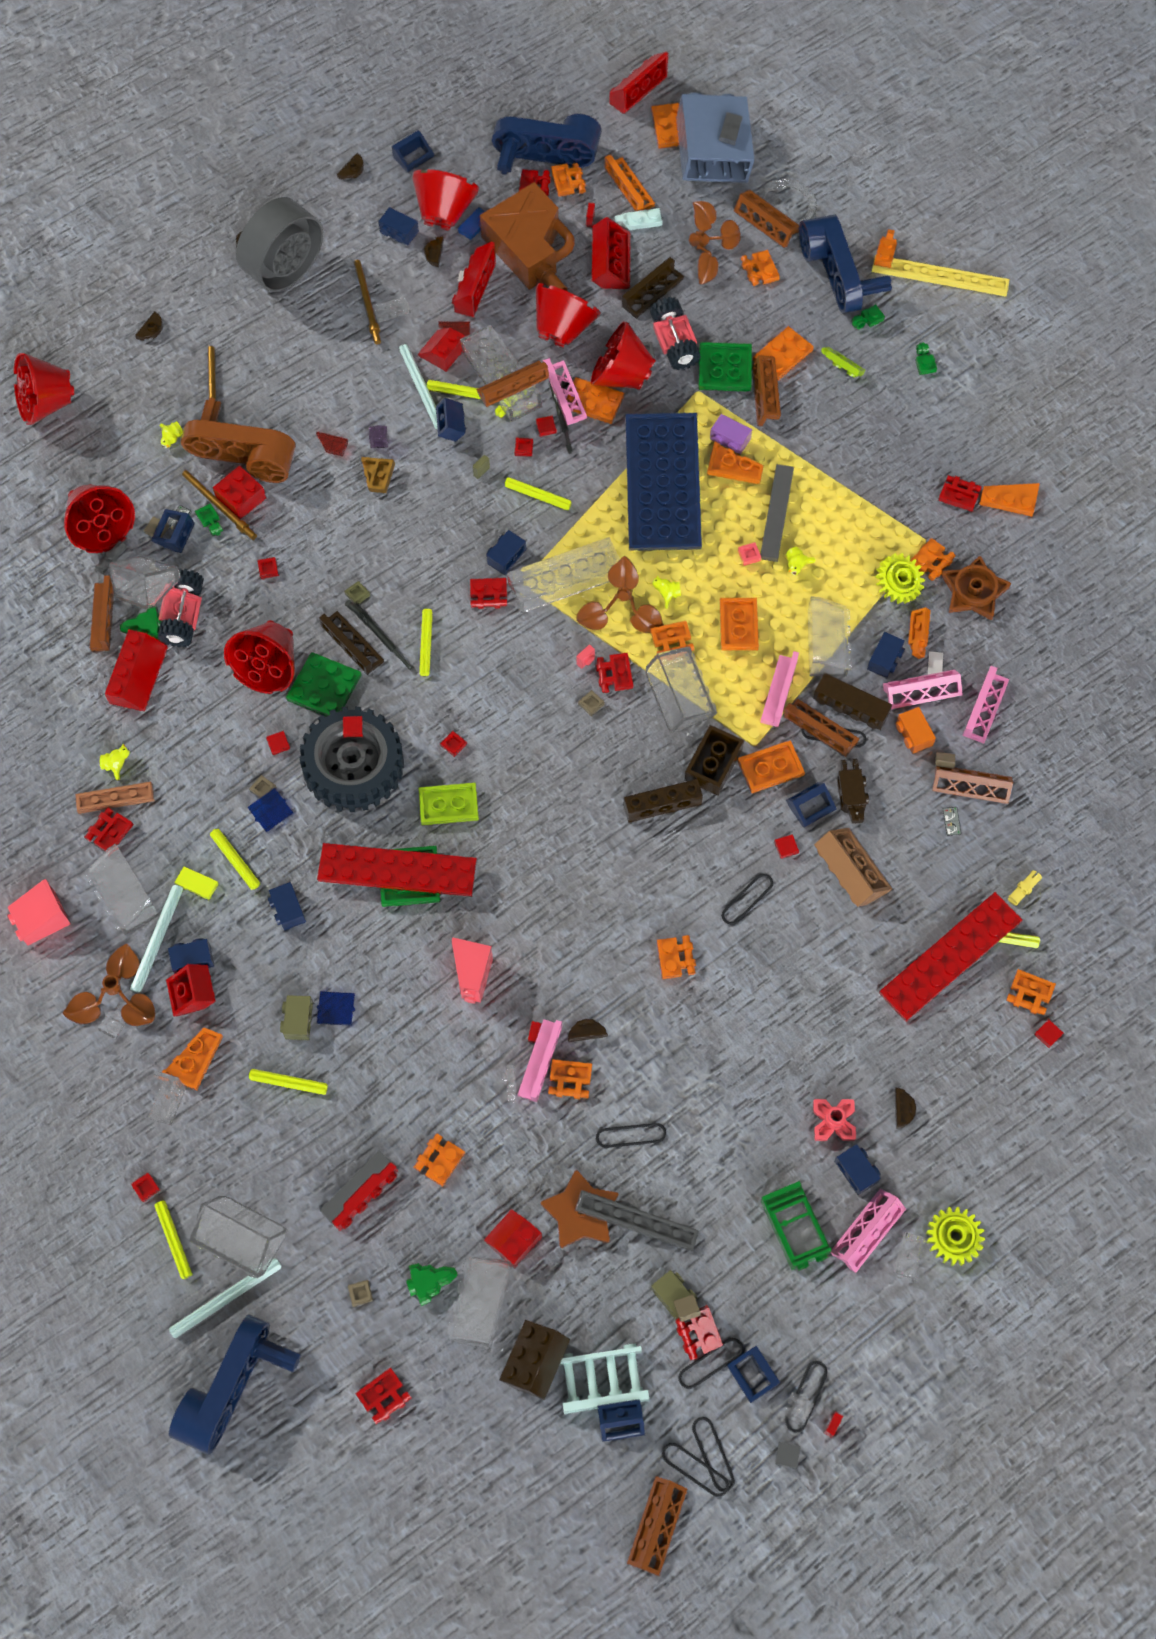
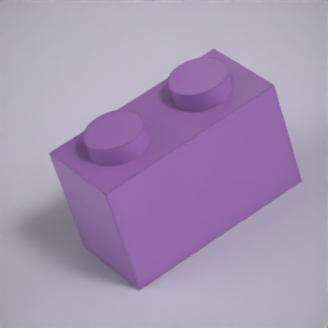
M721 414L711 428L710 440L716 441L720 445L730 448L741 455L751 440L752 429Z

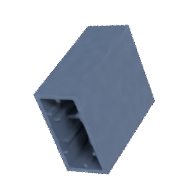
M698 92L682 94L676 116L682 179L685 181L748 183L754 163V151L747 97L734 96L733 94H723L721 96L702 95ZM727 112L743 116L735 145L719 141Z

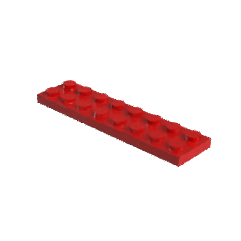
M323 843L317 880L318 882L472 897L477 858Z
M994 892L882 988L879 994L907 1022L1022 922L1021 917Z

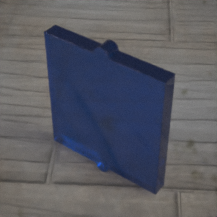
M275 788L247 807L255 817V822H258L266 833L293 814V811L286 803V799H283Z
M320 991L319 1005H317V1024L352 1026L353 1012H355V993Z

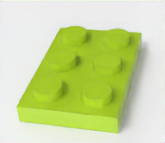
M476 782L419 787L421 825L479 820Z

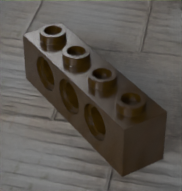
M698 779L626 796L624 797L623 807L628 823L702 805L703 794Z

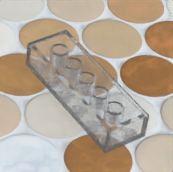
M491 324L460 339L464 356L485 385L522 368ZM535 385L498 402L511 422L542 407L541 395Z
M610 537L508 572V585L520 612L524 613L609 583L608 572L620 559Z

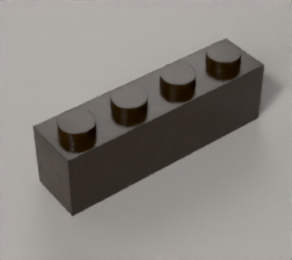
M824 673L813 696V699L819 704L828 705L836 712L847 714L853 720L864 722L870 728L880 731L893 705L827 673Z

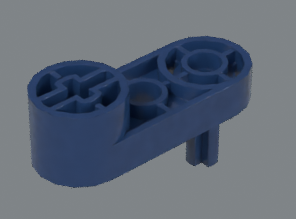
M585 114L569 115L563 124L519 117H503L496 122L491 140L494 148L501 153L497 171H501L503 175H507L508 172L511 173L515 158L558 165L568 164L571 167L574 163H578L579 167L590 166L596 157L602 132L601 125L597 120Z
M835 214L800 221L799 240L803 257L806 262L822 259L841 313L861 310L863 296L892 290L891 278L888 275L860 281L843 229Z
M251 1314L247 1315L238 1327L208 1393L195 1388H190L185 1393L172 1418L169 1437L203 1453L211 1454L219 1444L258 1358L294 1373L295 1368H297L300 1362L301 1354L267 1340L270 1323Z

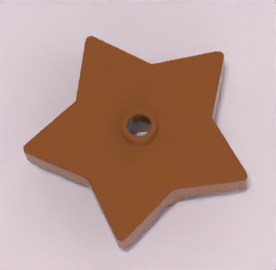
M981 556L961 570L943 571L941 575L952 592L949 607L950 613L972 610L990 620L994 617L996 599L1011 586L1010 582L997 577L987 568Z
M578 1170L574 1171L564 1192L541 1201V1206L558 1222L561 1249L582 1238L605 1243L610 1242L607 1222L585 1214H579L575 1211V1207L581 1190L612 1201H616L619 1194L617 1192L594 1189Z

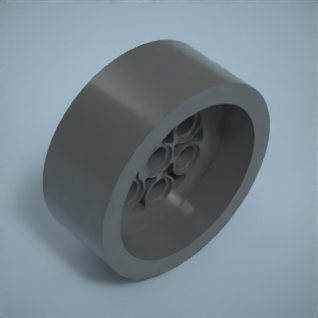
M288 197L274 199L262 206L244 227L236 248L237 263L245 273L266 290L271 292L283 291L298 282L314 264L323 242L322 224L293 199Z

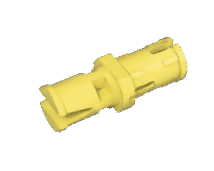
M1032 870L1024 881H1020L1017 884L1018 887L1008 896V901L1011 904L1017 906L1026 895L1032 892V888L1042 879L1039 873L1035 876L1037 871Z

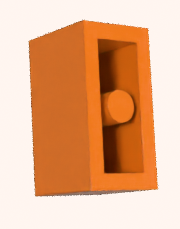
M920 707L898 715L896 728L899 733H902L905 746L908 749L910 748L912 754L934 745L936 737Z

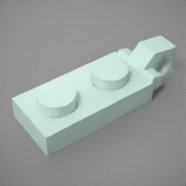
M659 208L627 212L615 216V222L622 227L629 228V230L662 226Z

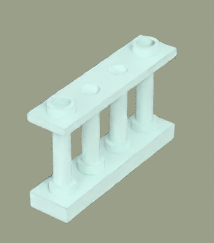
M634 1343L624 1345V1349L580 1356H573V1353L564 1354L559 1365H564L568 1392L567 1403H563L564 1414L598 1409V1405L640 1399V1402L649 1401L648 1390L643 1391V1387H640L635 1355L642 1352L641 1346L636 1347ZM627 1355L632 1389H630L631 1393L622 1394V1391L619 1390L614 1357ZM606 1359L611 1389L609 1396L601 1397L598 1394L594 1360ZM585 1362L590 1394L586 1400H579V1397H577L572 1364Z

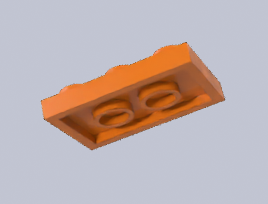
M680 103L651 106L658 148L679 146L676 116Z
M788 326L755 354L753 361H756L758 355L775 357L777 381H779L811 353L814 346Z
M575 377L573 383L586 415L612 424L624 398V392L604 386H594L589 381ZM568 395L566 397L567 402L573 403L575 397ZM573 409L572 411L581 414L579 410Z
M720 598L721 651L758 650L757 598Z
M791 740L739 757L737 760L751 794L805 775Z

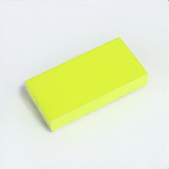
M187 867L182 868L174 882L175 885H179L183 889L210 900L219 884L218 881Z

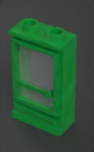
M800 1181L761 1197L760 1202L791 1270L797 1268L800 1271L809 1267V1262L816 1260L818 1263L829 1258L828 1254L831 1252V1247L828 1245Z

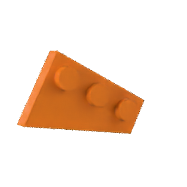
M714 441L707 475L760 484L764 466L745 456L741 457L735 454L734 450L730 448L727 450L721 447L720 443Z
M1040 483L984 486L979 505L1032 517Z
M203 1028L188 1043L186 1049L179 1056L177 1055L168 1068L164 1069L159 1075L197 1091L223 1035Z

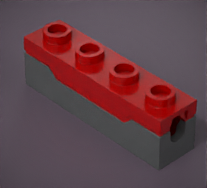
M378 1151L320 1210L322 1215L335 1225L339 1231L343 1228L347 1229L353 1222L352 1218L357 1213L361 1214L368 1207L367 1203L372 1198L376 1199L382 1193L384 1185L386 1183L390 1184L397 1177L396 1173L398 1172L397 1167L383 1153Z

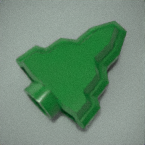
M158 607L148 608L146 612L139 613L136 618L128 619L121 623L120 631L126 634L128 629L139 631L159 640L158 633L161 621L158 620Z
M418 1263L409 1265L411 1278L407 1279L406 1282L410 1295H416L420 1306L430 1303L432 1297L438 1295L441 1288L450 1284L458 1274L454 1267L443 1266L434 1268L431 1265L421 1266Z

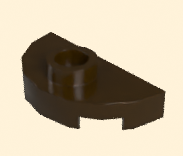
M356 153L337 173V178L346 180L345 178L353 177L355 179L360 176L364 170L362 156Z
M444 236L435 237V240L427 242L424 248L427 262L438 268Z
M156 311L153 312L136 333V339L141 341L152 337L154 339L161 333L163 329L162 319Z
M583 1019L577 1021L569 1031L568 1043L608 1037L605 1027L594 1019Z
M895 1087L896 1129H899L911 1123L916 1115L917 1107L914 1098L910 1094L905 1092L904 1089Z

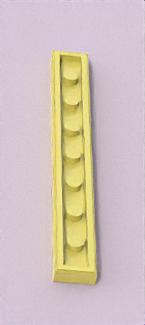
M893 258L891 268L877 266L874 263L872 267V272L1000 296L1007 295L1010 280Z

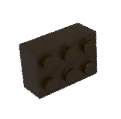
M709 725L685 771L684 781L698 779L700 788L719 796L743 750L744 740Z
M525 1320L499 1380L513 1389L545 1400L570 1338L555 1329Z

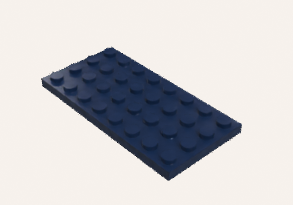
M697 413L626 414L629 551L701 549Z

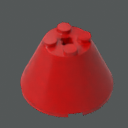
M427 169V173H421V170H416L412 175L421 218L427 226L433 227L437 225L443 230H450L451 227L455 226L479 192L477 184L473 182L471 185L467 183V178L453 173Z
M542 283L536 286V329L539 338L544 341L552 340L560 348H564L565 345H569L599 318L601 312L595 306L593 309L587 306L588 302L568 291L551 285L549 288H545Z
M623 321L606 343L605 347H607L604 356H599L590 379V383L594 386L640 390L644 383L643 380H648L652 373L650 368H652L656 359L651 356L630 324Z
M26 353L17 354L13 374H17V384H14V392L19 414L23 421L28 422L26 425H33L71 403V396H74V386L70 385L69 369L60 368Z
M90 484L77 487L69 492L64 517V529L68 539L76 548L85 550L88 553H103L111 550L118 541L122 543L126 539L125 536L134 526L135 509L132 501L123 491L112 486Z
M269 620L265 624L236 633L225 644V663L233 670V676L246 687L266 694H272L275 691L282 692L290 686L294 679L293 632Z

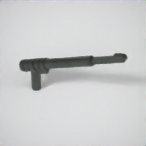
M549 381L561 429L565 435L566 449L569 454H572L568 425ZM562 381L560 384L561 388L564 389L569 383Z
M347 600L345 606L354 612L390 652H394L404 665L411 670L412 666L396 650V646L372 621V618L358 603Z

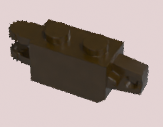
M853 759L852 761L853 770H847L846 760H841V771H838L837 775L841 810L849 813L852 824L863 823L866 805L869 804V795L865 793L864 789L866 787V776H862V769H859L858 759Z

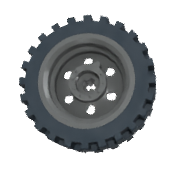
M347 706L342 707L343 711L336 713L335 709L329 711V716L324 717L321 715L318 717L319 723L317 725L312 723L309 726L310 734L305 733L303 736L304 745L300 744L301 756L299 758L304 780L309 791L314 792L315 798L318 801L323 799L325 806L329 808L333 804L336 805V810L343 811V808H349L350 812H355V808L362 807L363 811L369 810L368 805L374 803L376 807L381 804L380 799L383 797L387 800L391 796L390 790H396L398 779H402L404 760L399 734L397 731L394 732V726L391 722L385 723L383 715L375 716L374 710L368 709L367 712L361 710V707L355 706V710H348ZM362 716L363 737H343V717ZM339 748L337 753L333 752L334 749ZM369 750H372V751H373L372 754H370V755L367 754V753L369 752ZM351 774L354 775L353 780H348L351 777Z

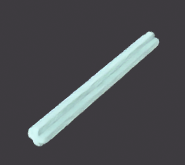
M407 344L401 345L399 347L400 353L435 429H437L436 405Z
M173 885L130 987V990L135 993L142 992L183 892V888L179 885Z
M276 1258L272 1259L170 1327L171 1335L174 1338L179 1337L281 1269V1264Z

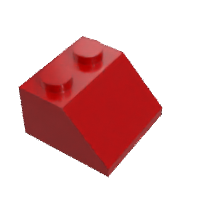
M451 327L437 330L418 353V356L447 372L466 348L465 335Z
M187 964L166 979L173 1016H181L204 1010L216 1002L208 965Z
M511 1209L483 1241L515 1269L542 1238V1233L526 1218Z

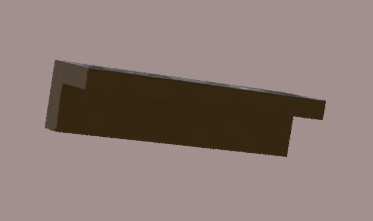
M669 257L622 296V307L637 319L684 280V275L674 268L675 260ZM670 274L677 277L675 280H667ZM657 285H665L663 290H655ZM645 295H653L651 300H643ZM633 305H641V308L638 311H635L631 307Z
M338 611L330 617H327L325 614L319 617L321 627L367 675L384 663V659ZM338 618L341 621V627H337L333 621ZM343 632H351L353 639H348ZM355 644H363L365 646L364 652H361ZM366 656H374L377 661L371 665Z

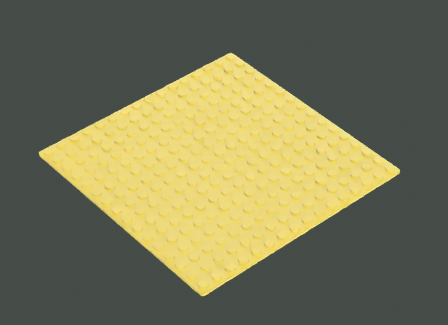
M697 391L677 413H697L702 548L693 550L629 551L626 468L524 579L523 584L578 623L577 614L585 604L599 602L603 609H605L615 594H617L619 587H614L609 582L608 572L623 556H626L633 563L639 575V582L632 592L636 610L638 611V608L642 605L654 606L660 612L664 625L687 621L691 640L685 641L686 645L693 643L694 651L687 652L685 655L677 654L672 655L671 658L665 659L663 657L658 659L656 651L663 650L662 646L655 648L651 633L640 632L631 624V617L635 613L632 610L630 600L621 601L618 598L613 603L610 609L605 612L608 616V622L604 628L592 630L585 626L583 627L619 653H628L629 660L755 747L773 727L760 722L779 655L792 658L794 651L799 653L783 710L784 714L789 703L792 704L885 593V591L879 592L882 586L876 585L880 581V579L875 578L879 574L876 569L880 567V562L895 553L897 556L903 553L904 558L910 555L911 560L926 544V539L702 392ZM721 414L752 429L751 440L741 455L736 452L734 453L741 457L745 456L764 466L760 484L707 475L714 442L710 440V432ZM776 464L792 466L794 471L778 562L761 559L759 562L744 566L738 553V547L755 542L761 554ZM793 547H799L804 555L814 557L816 560L815 563L804 566L796 576L788 572L789 561L786 556L787 551ZM656 576H659L661 579H667L670 582H680L681 596L672 598L668 609H665L664 598L653 587L652 582ZM720 598H757L758 650L721 651ZM670 644L669 648L678 647L679 644Z

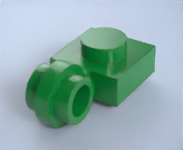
M875 304L861 311V316L859 314L854 316L851 320L852 326L861 329L867 323L869 327L883 322L885 316Z
M920 342L919 345H916V353L921 356H917L915 360L919 375L936 373L937 366L934 355H926L929 353V346L927 343Z
M211 503L195 511L202 526H208L212 536L221 535L220 533L223 530L219 522H217L220 519Z

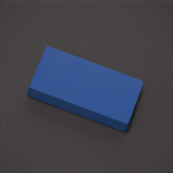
M478 207L459 226L458 233L472 240L481 231L480 215L486 211Z

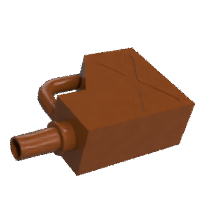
M535 182L480 215L481 238L486 243L495 242V253L529 290L542 283L548 288L551 285L568 291V288L556 276V263L573 251L575 239L571 231L559 219V208ZM559 233L564 239L565 244L562 248L555 251L551 246Z

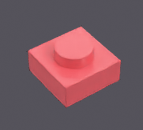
M755 542L738 547V553L744 566L761 561V555Z
M590 644L576 656V664L581 669L586 665L589 666L595 659V649Z

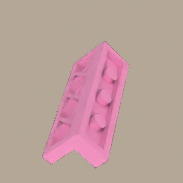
M550 358L543 360L548 366L550 377L548 379L567 425L587 419L565 361L552 364ZM563 367L562 375H557L555 370ZM562 381L569 383L567 390L561 388L560 384ZM568 395L575 397L573 403L567 402L566 397ZM573 409L581 411V415L573 417Z
M794 651L792 658L779 655L760 723L779 727L799 656L798 652Z
M993 666L989 668L963 736L983 744L1009 682V679L997 675L996 671L998 668ZM993 680L1004 683L1002 688L995 690L992 685ZM993 695L996 703L988 705L986 697ZM988 711L990 719L982 721L979 714ZM981 726L984 731L983 737L972 733L974 728Z
M955 669L883 683V689L888 696V703L893 704L891 709L963 695L961 675ZM956 682L957 691L948 692L945 690L950 683ZM931 687H939L940 690L936 695L931 696L927 693ZM914 690H920L922 694L918 699L913 700L909 697ZM901 693L904 695L900 702L893 703L892 694Z
M543 1019L518 1092L519 1097L534 1102L538 1101L563 1027L561 1021L556 1020L554 1023Z
M879 1189L830 1253L844 1261L848 1268L856 1273L906 1208L898 1197ZM883 1197L888 1199L883 1205L878 1206L879 1201ZM874 1214L873 1219L866 1222L867 1216ZM862 1229L861 1234L853 1238V1234ZM849 1245V1249L844 1255L839 1253L843 1247Z

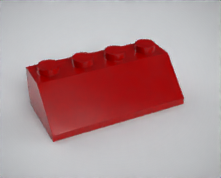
M662 52L653 55L645 60L627 78H624L618 86L612 88L609 93V104L622 114L630 110L667 78L669 53Z
M608 217L593 225L592 282L603 289H629L631 232Z
M489 242L476 248L474 255L471 254L469 266L464 270V278L458 284V292L452 298L454 312L470 317L475 316L496 266L495 242Z
M128 629L105 691L109 704L145 712L168 649L166 644L147 633Z

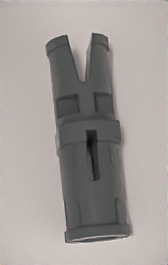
M118 541L109 552L107 551L104 554L105 557L95 566L96 570L104 575L113 563L116 564L118 562L117 559L128 549L123 542Z

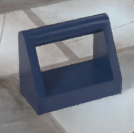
M419 130L391 146L393 158L407 173L435 156ZM420 147L426 152L425 155L410 164H407L404 159L405 156Z
M165 509L151 541L174 552L182 553L195 522L189 513ZM169 517L177 520L178 523L171 538H160Z
M817 782L786 799L789 808L803 828L836 810V806L825 783ZM820 794L828 806L804 818L799 806Z
M757 1345L727 1365L750 1403L780 1384V1381ZM748 1357H751L768 1384L767 1387L757 1394L753 1393L737 1367L739 1363Z
M640 1399L597 1406L602 1442L645 1435ZM639 1423V1427L605 1432L607 1428Z

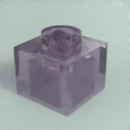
M370 426V447L388 448L389 436L387 426Z

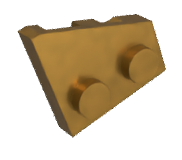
M361 457L369 491L387 493L395 467L394 459Z

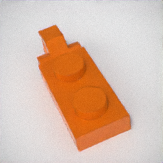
M888 229L886 237L882 236L880 239L874 265L891 268L897 245V239H893L895 230Z
M927 607L911 611L908 644L911 645L912 655L917 659L925 657V647L928 645L931 610Z

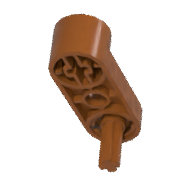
M215 398L206 400L201 420H192L185 424L181 445L190 454L205 459L247 464L246 469L249 474L264 482L281 483L288 479L296 444L287 434L273 429L217 422L221 402L216 401Z

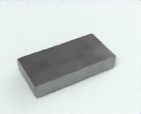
M727 112L719 141L735 145L743 116Z

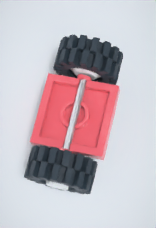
M664 297L662 301L659 299L658 303H654V307L650 308V314L654 321V331L663 354H667L671 367L674 370H685L686 367L689 369L691 365H695V362L698 363L701 357L697 347V340L687 316L683 315L679 300L676 297H668V299Z
M178 568V570L175 569L171 572L169 585L165 587L158 619L161 621L158 639L162 643L166 642V645L186 647V645L189 646L191 644L202 599L199 595L202 592L204 582L203 576L199 575L198 572L194 573L193 570L188 571L185 568L184 570Z

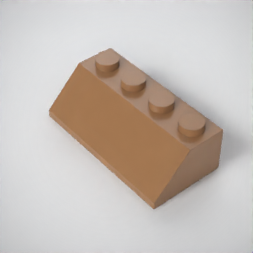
M849 828L830 830L814 844L818 854L824 858L829 870L836 875L839 884L848 892L851 901L857 907L868 905L892 890V887Z

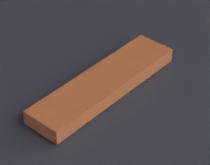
M151 781L75 794L78 814L154 801L153 784Z

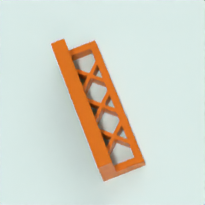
M611 154L606 156L605 169L635 211H642L655 207V202L622 157L615 160Z

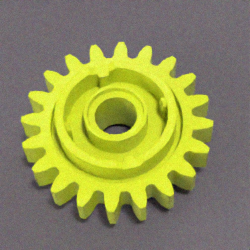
M895 553L880 562V567L876 569L879 574L875 578L880 579L876 583L877 586H882L879 592H886L884 598L890 596V602L896 600L897 604L901 602L906 604L921 594L920 591L924 589V586L921 584L925 582V579L920 577L924 572L918 571L921 565L915 566L916 559L910 561V555L904 558L903 553L898 556Z
M948 1207L946 1213L941 1209L939 1216L934 1215L932 1217L934 1222L928 1223L932 1230L926 1231V1234L931 1236L926 1242L933 1243L930 1251L937 1250L938 1253L935 1258H939L942 1255L944 1257L943 1263L950 1259L951 1265L954 1266L958 1260L960 1266H962L964 1259L970 1263L972 1261L971 1255L976 1258L979 1255L976 1250L981 1251L983 1249V1246L979 1243L984 1242L985 1238L979 1235L984 1232V1229L977 1228L981 1221L973 1222L975 1214L968 1217L967 1209L963 1213H960L959 1207H956L954 1212H952L951 1207ZM953 1231L957 1232L960 1235V1240H953L950 1233Z

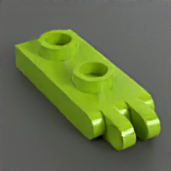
M823 347L821 349V353L832 360L834 366L847 370L846 373L854 378L863 376L866 369L830 347Z

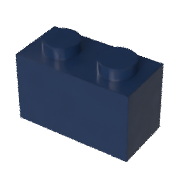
M390 207L378 221L380 232L383 235L389 236L397 242L408 246L419 232L417 220Z
M444 398L436 406L439 437L456 442L465 434L463 403Z
M508 530L499 537L497 544L494 547H490L487 551V564L505 575L526 551V541Z
M884 631L869 661L867 670L888 678L890 672L894 673L897 668V658L901 659L905 652V648H903L905 640Z
M291 882L269 890L271 897H268L271 909L275 908L277 911L274 917L278 926L282 924L285 931L306 922Z
M198 938L191 943H177L173 947L168 948L174 974L187 964L208 965V968L215 967L211 946L207 939Z
M856 1144L837 1156L834 1162L859 1196L877 1184L881 1178L879 1177L880 1172L874 1164L871 1165L868 1161L866 1151L862 1147L859 1148Z

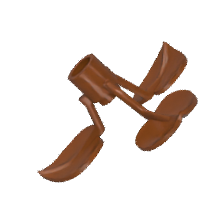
M695 201L693 202L694 219L699 231L690 235L689 243L691 246L704 251L698 260L699 284L702 285L716 277L719 266L717 258L711 256L712 253L703 247L709 243V240L722 239V247L724 249H734L740 241L741 232L735 221L726 220L721 226L722 236L709 237L704 232L711 229V224L716 221V210L709 202Z
M623 556L608 572L609 582L614 587H619L617 594H615L608 606L603 609L599 602H589L577 614L579 624L592 630L602 629L608 622V616L605 612L619 598L621 601L630 600L632 610L635 613L631 617V624L638 631L650 633V628L664 626L661 614L654 606L642 605L638 608V611L636 610L632 592L639 582V575L633 563L626 556Z
M128 944L118 948L108 959L106 964L108 975L102 981L104 988H101L98 1001L96 1002V997L89 992H81L75 995L63 1011V1015L67 1019L79 1024L94 1022L101 1014L98 1005L101 1004L104 994L107 993L109 995L119 994L127 1003L121 1010L122 1019L127 1024L141 1026L154 1021L155 1008L152 1001L146 995L137 993L129 1001L122 993L119 980H121V977L124 979L134 977L140 966L138 957Z

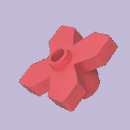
M815 1099L813 1101V1113L823 1120L814 1128L815 1141H827L834 1131L842 1141H855L856 1127L846 1120L855 1112L853 1099H842L835 1107H832L826 1099Z

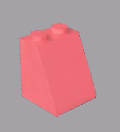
M46 879L42 880L8 906L10 911L8 918L11 924H16L18 928L15 933L20 942L24 940L28 946L71 925L56 892Z
M453 937L452 946L461 996L468 1003H481L493 961L492 948L488 945Z

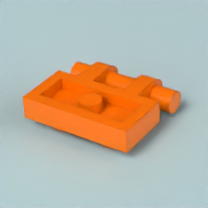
M574 163L572 165L573 168H568V164L551 166L558 197L574 194V188L579 189L581 194L586 192L585 180L582 179V169L578 163Z
M768 250L752 254V260L748 259L746 255L741 257V265L746 270L747 278L753 286L758 285V280L760 279L763 285L779 280L780 275Z
M931 538L910 561L916 559L915 566L921 565L918 571L924 572V574L928 571L930 573L928 578L934 581L936 577L941 576L946 566L949 567L956 555L952 551L948 555H944L943 553L946 548ZM938 560L940 563L938 566H934L933 564Z
M687 621L650 628L655 648L661 646L663 650L656 651L658 659L663 657L667 659L671 658L672 655H685L687 652L694 651L693 643L687 645L685 641L691 640ZM670 644H679L678 647L669 648Z
M689 935L683 936V944L677 945L676 937L657 940L662 979L682 977L681 969H687L688 975L696 974V960L693 959L692 953L694 947ZM680 952L685 953V961H680Z
M1018 969L1010 988L1017 991V995L1008 994L1006 1001L1013 1003L1015 1007L1019 1008L1021 1006L1026 1008L1033 1014L1045 1015L1047 1008L1040 1006L1041 1001L1045 1003L1050 1002L1056 984ZM1024 994L1035 998L1034 1002L1023 999Z
M552 1059L550 1081H556L557 1087L549 1086L548 1094L561 1098L562 1096H570L578 1100L580 1098H589V1090L581 1089L582 1084L590 1085L592 1064ZM564 1082L576 1084L575 1089L563 1088Z
M436 1133L434 1138L428 1141V1146L423 1154H420L416 1159L417 1163L413 1168L419 1172L424 1166L429 1168L425 1176L443 1187L465 1155V1151L450 1141H447L445 1146L442 1147L439 1143L443 1137ZM435 1150L439 1155L434 1162H431L429 1158Z

